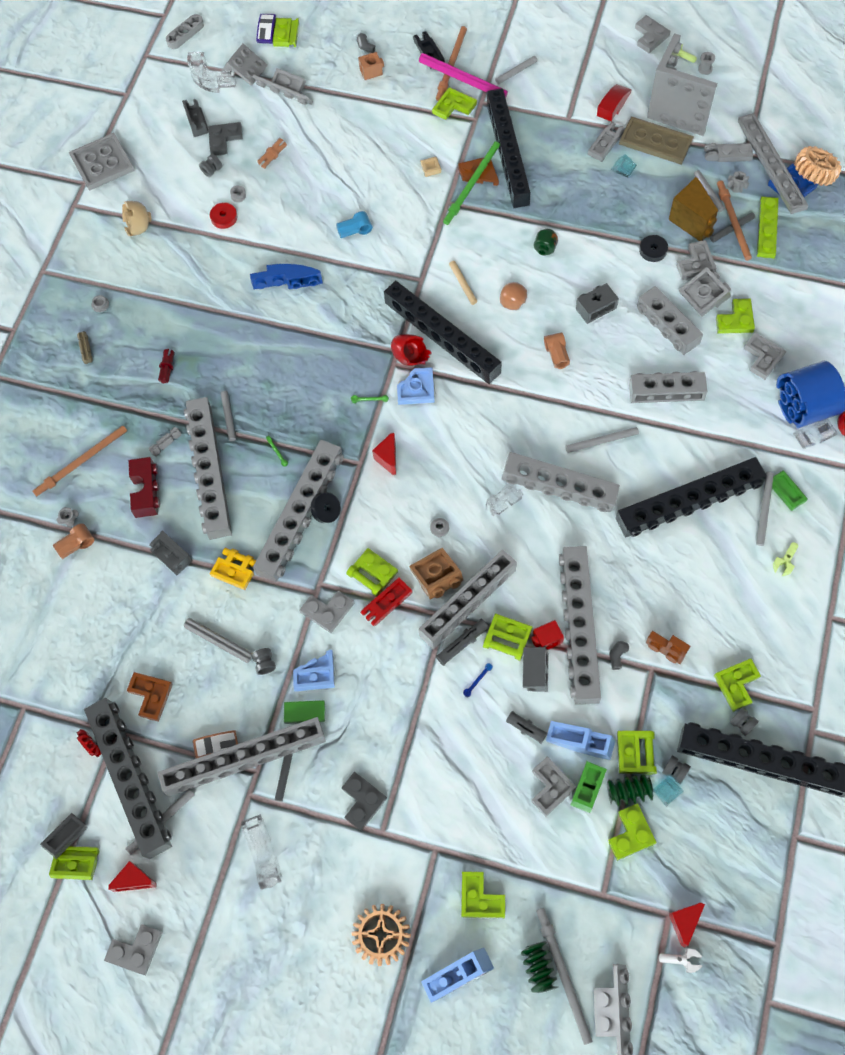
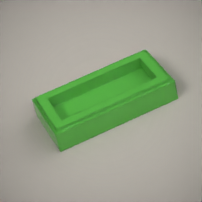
M784 470L773 477L772 489L791 511L808 500Z
M324 700L284 702L285 724L301 723L318 717L320 722H325Z

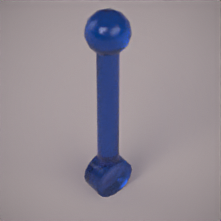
M487 663L485 669L473 684L463 691L465 697L471 696V691L488 671L492 670V664Z

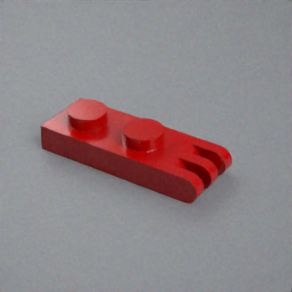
M399 577L364 607L360 613L364 616L370 611L366 619L370 621L376 617L371 622L373 626H376L407 599L413 591Z

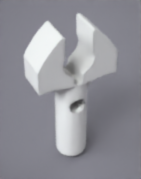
M687 948L684 955L664 953L659 955L661 963L681 964L688 973H694L702 967V965H692L687 961L691 957L702 958V955L695 949Z

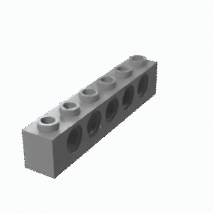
M512 452L507 457L501 478L509 484H518L528 490L535 489L549 496L555 495L565 501H575L582 506L595 507L601 512L612 511L616 504L620 487L619 484ZM520 471H525L527 475L521 474ZM538 476L544 477L545 480H540ZM556 482H561L564 486H559ZM575 487L580 488L582 492L577 491ZM593 492L598 493L600 497H596Z
M502 549L419 628V637L434 650L516 571L517 562Z

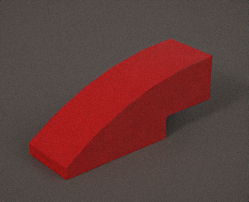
M618 84L614 85L598 105L597 116L612 122L615 115L619 114L632 89Z

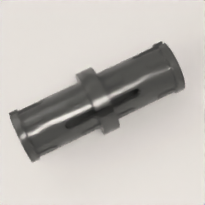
M514 711L509 714L506 720L507 723L519 729L521 734H527L540 744H542L548 734L533 725L531 720H525Z

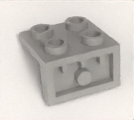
M242 43L220 73L226 77L229 72L232 74L235 71L252 86L256 81L252 78L253 75L260 76L268 65Z

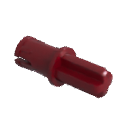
M169 349L163 350L158 377L162 384L169 382L171 370L174 368L172 363L175 352L173 350L170 351L169 356Z

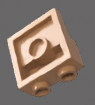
M443 548L409 566L430 600L434 597H442L445 591L450 588H458L461 582L464 581L461 570Z

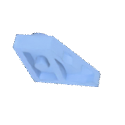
M332 650L326 651V655L316 660L314 658L308 661L306 665H301L293 670L295 692L335 688Z

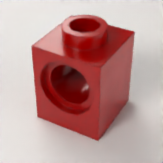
M556 620L535 628L531 639L535 647H546L549 650L563 644L564 636Z

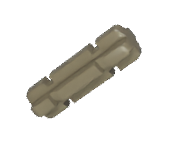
M85 331L79 332L77 338L79 340L82 361L84 364L92 363L93 358L88 335Z

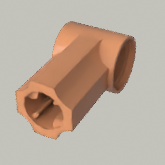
M563 333L544 336L545 348L547 352H550L554 368L563 369L570 365Z
M78 524L70 530L69 535L53 544V547L59 556L64 559L79 548L85 549L94 543V537L85 524Z

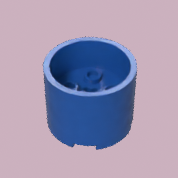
M821 361L782 374L777 379L776 387L780 388L781 399L778 400L781 411L788 423H794L797 428L840 415L845 411L844 383L837 369L828 361Z

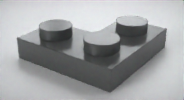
M241 122L208 126L211 154H228L227 141L243 139Z
M355 771L342 786V790L357 801L344 818L359 831H362L387 800V797Z

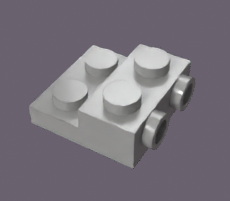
M708 267L679 289L680 294L701 317L715 306L718 308L731 297L729 285L726 282L722 283L715 270L710 271Z

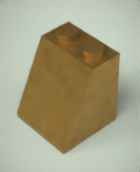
M697 177L674 197L669 221L698 241H703L714 232L713 226L717 221L718 209Z

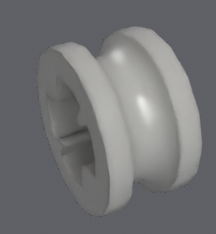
M238 185L231 188L232 201L242 202L246 198L244 187Z

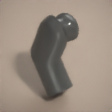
M360 33L357 36L359 48L374 53L375 45L367 42L366 34Z
M616 642L609 652L612 670L622 668L620 657L623 653L629 651V644L627 642Z

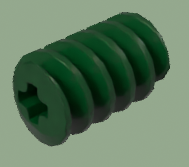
M642 774L640 780L637 776H633L631 781L628 777H625L623 783L617 778L615 785L612 780L607 781L610 804H612V801H615L616 805L620 806V800L623 799L624 803L628 805L629 798L635 804L637 797H640L641 801L645 802L646 795L653 801V786L649 776L647 779Z
M546 941L527 946L521 952L522 956L528 957L523 961V964L531 966L526 970V974L533 975L528 980L529 983L536 984L531 988L533 993H542L559 988V986H552L557 977H550L549 975L555 971L554 968H547L552 959L544 958L549 953V950L542 949L547 944Z

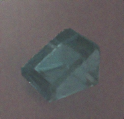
M624 154L616 161L611 170L628 178L637 165Z
M669 777L653 789V792L666 807L684 792Z

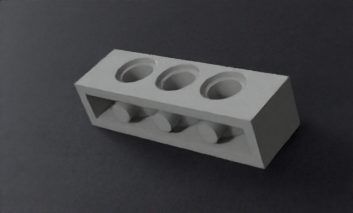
M656 286L639 297L637 304L639 312L645 315L650 323L661 331L663 337L668 339L677 351L685 355L701 343L703 333Z
M698 371L667 374L659 372L654 374L637 373L631 375L629 381L631 403L704 401L708 392L705 372Z

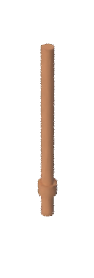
M462 26L449 59L448 64L454 66L465 37L467 31L465 26ZM444 74L442 81L439 82L436 95L437 101L440 100L448 89L449 75Z
M720 180L717 182L719 197L724 202L743 256L748 261L752 256L732 206L729 190L726 189L724 182Z
M121 426L52 477H47L43 480L44 483L32 492L37 497L48 488L52 489L56 486L55 483L126 433L127 429Z

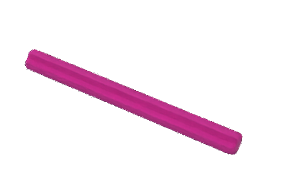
M422 53L419 57L420 63L486 93L490 90L502 89L427 54ZM503 89L506 98L508 91Z

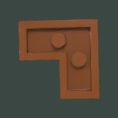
M654 631L650 633L646 641L651 650L661 652L670 662H677L678 664L682 663L691 647L674 635L670 640H667Z
M134 672L127 692L145 697L138 715L159 722L173 684L166 680Z

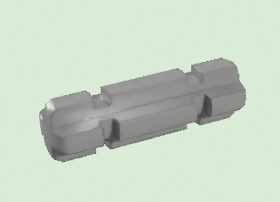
M173 427L170 433H166L157 440V444L149 447L151 454L157 456L161 449L164 450L174 442V438H179L181 436L180 430L177 427Z

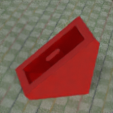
M390 433L372 452L375 461L392 475H396L395 434Z
M129 861L108 885V890L121 892L156 888L157 885L136 864Z
M698 903L669 914L682 947L689 946L705 904Z

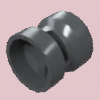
M211 154L207 157L206 161H202L199 164V167L210 178L214 171L222 168V163L216 155Z
M269 648L259 649L252 653V659L257 664L255 669L258 675L267 674L276 669L275 662L271 660L272 652Z
M744 707L730 720L733 726L740 728V732L744 736L759 722L755 717H751Z
M672 755L662 773L666 776H672L677 783L681 784L691 766L686 763L682 764L677 757Z

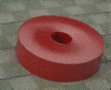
M229 203L216 204L210 210L211 222L217 228H229L237 221L236 209Z

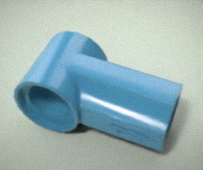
M360 211L352 219L336 224L340 238L356 233L365 235L371 232L373 228L365 211Z

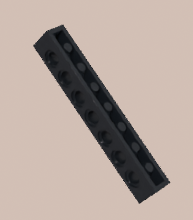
M502 88L487 91V109L495 140L500 144L498 151L513 208L530 206L531 192L504 90Z
M395 280L384 290L385 304L486 383L490 384L501 374L502 362L398 281Z
M754 457L617 511L615 519L625 538L629 536L635 537L641 534L642 531L647 529L653 530L664 522L671 523L682 515L689 516L700 508L701 510L707 509L715 502L722 503L733 495L740 496L751 488L753 490L758 489L763 485L767 475L758 459ZM723 483L728 484L730 487H725ZM705 490H710L713 494H708ZM688 497L695 498V501L688 499ZM674 503L678 505V507H672L671 504ZM658 510L661 514H655L653 511ZM636 517H641L644 521H638Z
M685 723L682 727L677 748L679 753L835 796L845 797L844 763L834 762L833 764L826 762V759L814 756L811 758L804 756L805 754L800 751H785L783 747L778 745L767 746L763 745V742L759 740H745L740 735L723 734L715 728L704 729L697 723ZM697 738H704L707 745H700ZM718 743H724L727 746V751L720 750ZM739 749H745L748 757L741 756ZM760 754L766 755L769 762H763L760 759ZM781 760H786L790 767L784 768L781 765ZM802 765L810 769V774L803 772ZM823 771L829 772L832 779H826L823 775Z

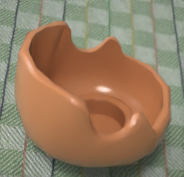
M510 282L501 290L500 303L509 310H518L526 302L527 290L518 282Z

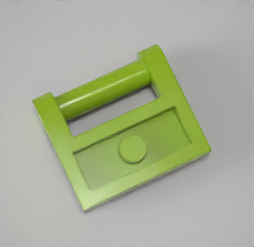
M367 548L354 565L349 567L346 575L350 578L354 577L372 590V594L377 597L396 576L398 569ZM360 568L366 571L375 579H377L380 583L376 585L370 579L365 577L363 574L359 572Z
M495 613L483 643V648L495 649L514 656L515 659L521 661L532 626ZM493 636L519 644V647L515 649L493 641Z
M617 731L619 774H657V767L654 766V731ZM639 739L645 740L646 766H641Z

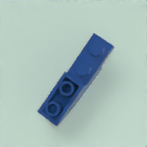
M298 264L266 265L267 271L250 274L253 290L284 284L288 285V289H299L300 287L323 284L320 270Z

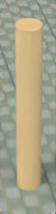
M451 261L449 265L471 305L476 304L477 299L455 261Z

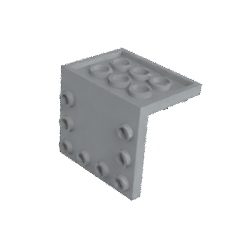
M674 33L656 69L647 118L704 136L718 83L677 71L674 68L677 65L679 59L677 54L682 43H679L681 35Z

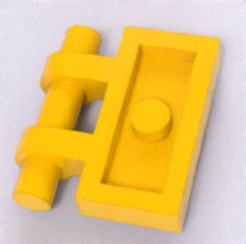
M225 547L222 554L227 556V558L222 559L218 557L210 575L246 590L254 575L253 571L248 568L253 567L256 560L253 556H245L236 549ZM237 560L242 562V565L239 566L233 562Z

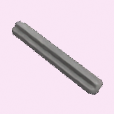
M188 618L184 623V627L187 630L246 663L251 661L252 653L191 618Z

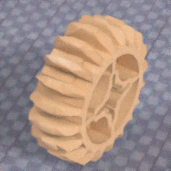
M816 146L804 147L798 153L794 164L795 169L799 171L798 174L802 175L803 179L806 178L809 182L817 183L820 186L832 185L838 179L842 168L840 161L837 160V157L833 156V153H829L822 148L819 149Z
M381 904L380 911H377L376 905H372L373 913L370 914L367 908L364 909L367 916L364 918L362 915H358V919L362 923L353 924L359 931L352 932V936L358 937L352 943L353 945L360 944V947L356 949V953L359 954L364 951L361 957L363 960L371 956L369 964L373 965L375 959H378V966H382V959H385L386 964L391 965L389 958L393 956V959L397 962L399 959L396 953L405 954L401 946L409 947V943L404 941V938H411V934L404 933V931L410 929L409 924L402 926V923L407 919L405 916L398 919L401 913L400 910L392 914L393 906L390 905L388 910L385 911V905ZM379 917L375 929L364 931L371 920ZM385 917L392 919L398 925L399 932L386 929ZM382 924L384 933L388 935L380 942L377 936L371 934L379 932L378 930L381 929ZM364 938L376 941L377 953L370 951L366 947ZM398 939L395 947L389 952L384 953L386 942Z

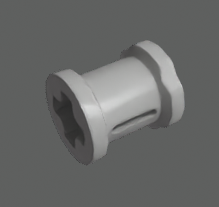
M704 52L700 57L701 64H699L698 71L701 74L708 75L712 72L715 55L711 52Z

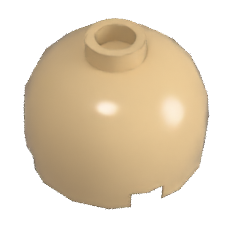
M124 201L125 204L122 205L123 222H126L128 226L124 227L127 235L136 236L144 233L149 226V222L152 221L151 213L147 212L146 207L140 202Z

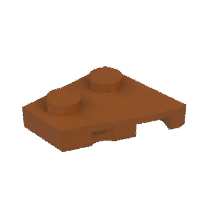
M484 158L458 163V170L462 181L469 182ZM491 160L476 183L483 184L486 181L493 182L495 186L499 185V180Z

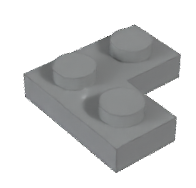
M645 15L635 26L636 30L644 34L637 41V46L647 53H651L670 36L671 31Z
M706 240L690 243L688 249L692 258L677 261L676 265L681 279L695 277L706 267L710 271H716L717 269Z
M757 333L753 334L744 347L745 350L758 357L751 366L750 371L764 380L767 379L786 353L785 350Z
M338 590L327 605L311 595L299 611L320 627L332 633L355 603L354 600Z
M548 756L532 770V773L546 787L531 802L547 817L577 787Z
M140 925L133 946L112 939L104 961L146 976L163 932Z

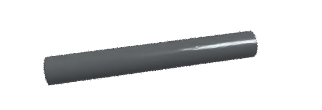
M751 212L739 219L740 227L755 219V214ZM732 224L710 236V240L714 243L733 232Z
M293 754L286 755L283 759L275 801L283 802Z

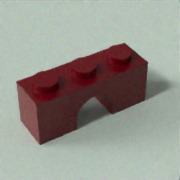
M151 457L128 460L131 481L134 485L144 484L141 491L130 493L131 512L135 518L158 515L160 499L157 497V491H159V483L156 480V474H158L157 463H154Z

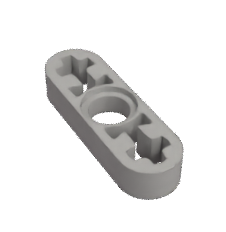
M194 14L166 36L168 47L177 49L204 27L202 17ZM183 30H188L187 33H181Z

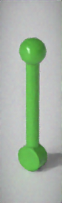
M353 395L351 397L352 403L376 400L387 402L389 400L387 395L382 397H358Z
M268 435L266 437L267 441L270 443V445L276 452L277 456L281 460V465L286 467L288 465V461L283 458V456L273 443L271 437Z

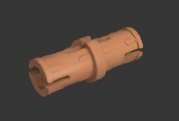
M279 138L257 160L259 165L265 161L261 165L262 168L265 169L287 146L286 142L281 146L279 145L283 139Z

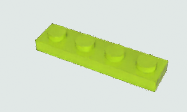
M761 196L757 257L774 259L776 256L779 198Z

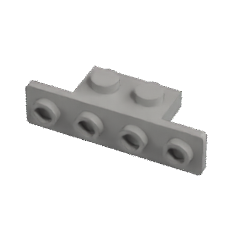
M276 68L271 81L256 75L252 77L257 81L256 84L262 88L270 87L271 91L277 94L282 92L289 99L294 97L299 103L304 105L307 103L313 104L309 97L301 94L306 80L278 68Z
M613 964L614 988H594L596 1037H616L617 1055H633V1045L630 1042L632 1022L629 1018L631 1000L627 986L629 972L626 965Z

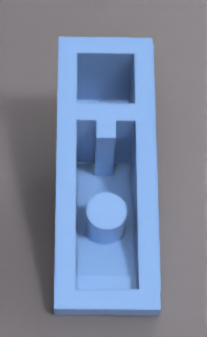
M481 948L421 982L432 1003L494 969V966L485 948Z

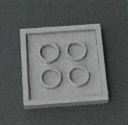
M114 133L69 152L89 191L135 171Z

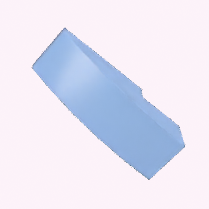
M551 721L546 741L552 744L611 760L615 745V739L612 735L592 732L589 728Z

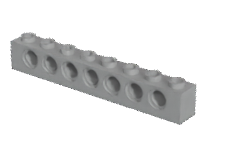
M208 397L186 401L187 408L184 409L186 420H189L186 428L188 435H191L192 439L189 440L190 450L194 452L191 460L193 467H196L197 471L194 473V479L196 484H199V489H196L198 500H201L202 506H199L200 515L204 517L202 530L204 534L208 535L210 540L231 536L232 531L211 405ZM213 482L211 485L206 486L207 483ZM218 515L216 519H211L213 516Z
M320 440L253 566L257 575L276 583L279 577L282 578L284 575L285 566L293 558L296 544H300L304 529H307L310 525V517L312 516L310 507L313 498L317 494L327 492V485L329 481L334 479L336 467L340 466L344 456L342 455L341 447ZM324 462H329L327 465H321ZM317 477L321 478L318 481H314V479ZM307 493H313V495L309 497L305 496ZM299 509H305V510H304L303 512H301V513H298V512H297V510H299ZM290 525H296L293 529L288 528ZM282 541H288L287 544L280 545ZM274 557H280L275 562L271 561V559Z
M587 546L563 547L562 554H559V566H563V572H560L561 584L565 585V591H562V602H566V609L563 611L564 621H568V628H565V638L570 643V647H567V659H571L568 674L569 679H573V686H570V696L574 698L575 705L599 704L601 691ZM576 566L579 570L572 571L569 567ZM577 584L580 586V589H573L571 585ZM578 602L582 607L575 608L572 604ZM581 621L584 626L577 627L574 622ZM583 640L586 645L578 646L575 641ZM584 659L588 664L585 666L579 665L577 660ZM585 678L589 681V684L582 685L579 679Z
M316 717L159 771L158 775L162 791L170 797L325 743L326 740L320 721Z

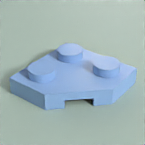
M433 367L414 368L409 373L410 375L397 385L398 405L435 403Z

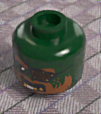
M551 229L540 230L533 244L534 249L543 256L554 253L558 243V236Z

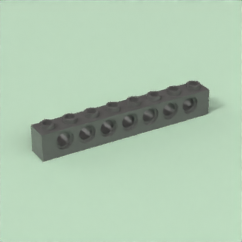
M104 698L85 708L84 711L141 855L151 859L172 847L170 842L172 837L169 830L164 828L162 823L164 817L161 811L157 810L155 806L156 797L148 789V778L144 772H141L139 767L141 766V761L136 754L134 755L132 750L134 744L131 738L127 737L125 733L127 727L118 715L120 710L114 701L112 702ZM110 718L109 724L105 726L106 720ZM117 736L116 742L112 744V739ZM125 754L124 759L119 762V757ZM132 771L131 778L126 780L127 774ZM139 790L138 797L134 799L135 791ZM147 808L146 815L141 817L142 810ZM154 827L155 832L149 837V830Z

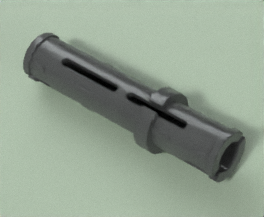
M480 619L470 629L466 628L459 638L436 655L440 664L444 666L471 642H476V638L489 629L487 623Z

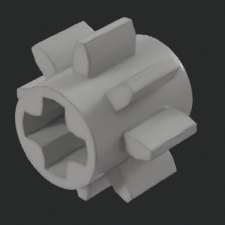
M735 171L733 176L729 175L727 187L735 193H742L743 188H748L749 176H746L744 172Z

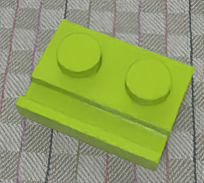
M276 18L273 36L274 47H289V45L296 47L299 18H296V20H292V18Z
M69 846L57 859L53 857L49 871L50 878L93 880L97 856L100 852L99 849L95 847Z

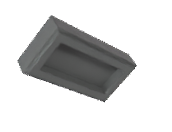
M71 813L40 845L57 859L88 827Z

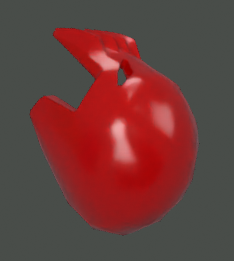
M400 334L395 336L391 342L394 357L406 366L425 365L432 352L426 349L423 342L424 338L416 335Z

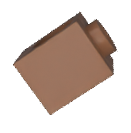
M377 52L358 57L359 69L364 80L383 75L382 68L384 67V62L382 58H379Z

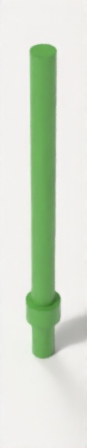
M495 141L456 202L452 203L448 209L449 212L443 220L444 224L449 225L453 217L459 213L460 206L499 148L500 144Z

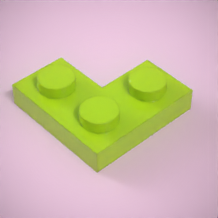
M449 87L433 107L432 114L447 120L454 109L469 115L477 105V100Z
M751 298L733 299V314H717L716 316L717 334L753 333L755 330Z
M751 658L714 674V678L732 712L753 703L744 685L759 679L761 675Z
M638 803L618 812L626 832L608 840L617 861L657 843Z
M462 872L461 917L505 918V895L483 894L484 872Z

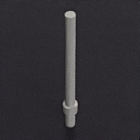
M539 909L536 912L542 926L540 930L543 938L546 937L584 1045L589 1044L593 1041L554 936L556 932L553 924L550 925L545 909Z

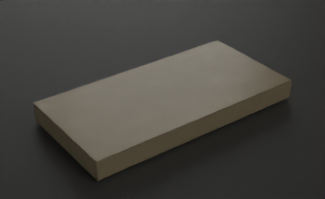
M631 116L619 140V145L682 165L694 136Z

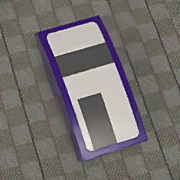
M260 14L256 37L257 43L273 44L276 14Z

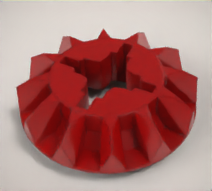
M83 729L76 732L78 735L77 739L91 756L99 757L101 751L92 737Z

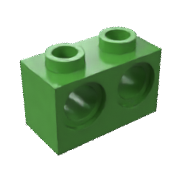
M587 761L570 805L590 813L607 769Z

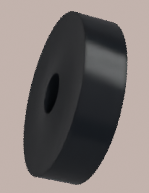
M649 235L640 243V255L647 261L658 262L667 255L668 243L661 236Z
M328 492L317 494L313 498L310 507L312 516L320 523L335 521L341 509L338 498Z

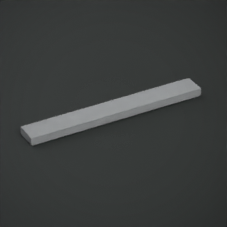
M752 113L738 117L740 127L751 143L790 214L808 210L806 200L756 115Z

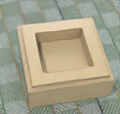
M437 157L421 160V167L425 177L441 173Z

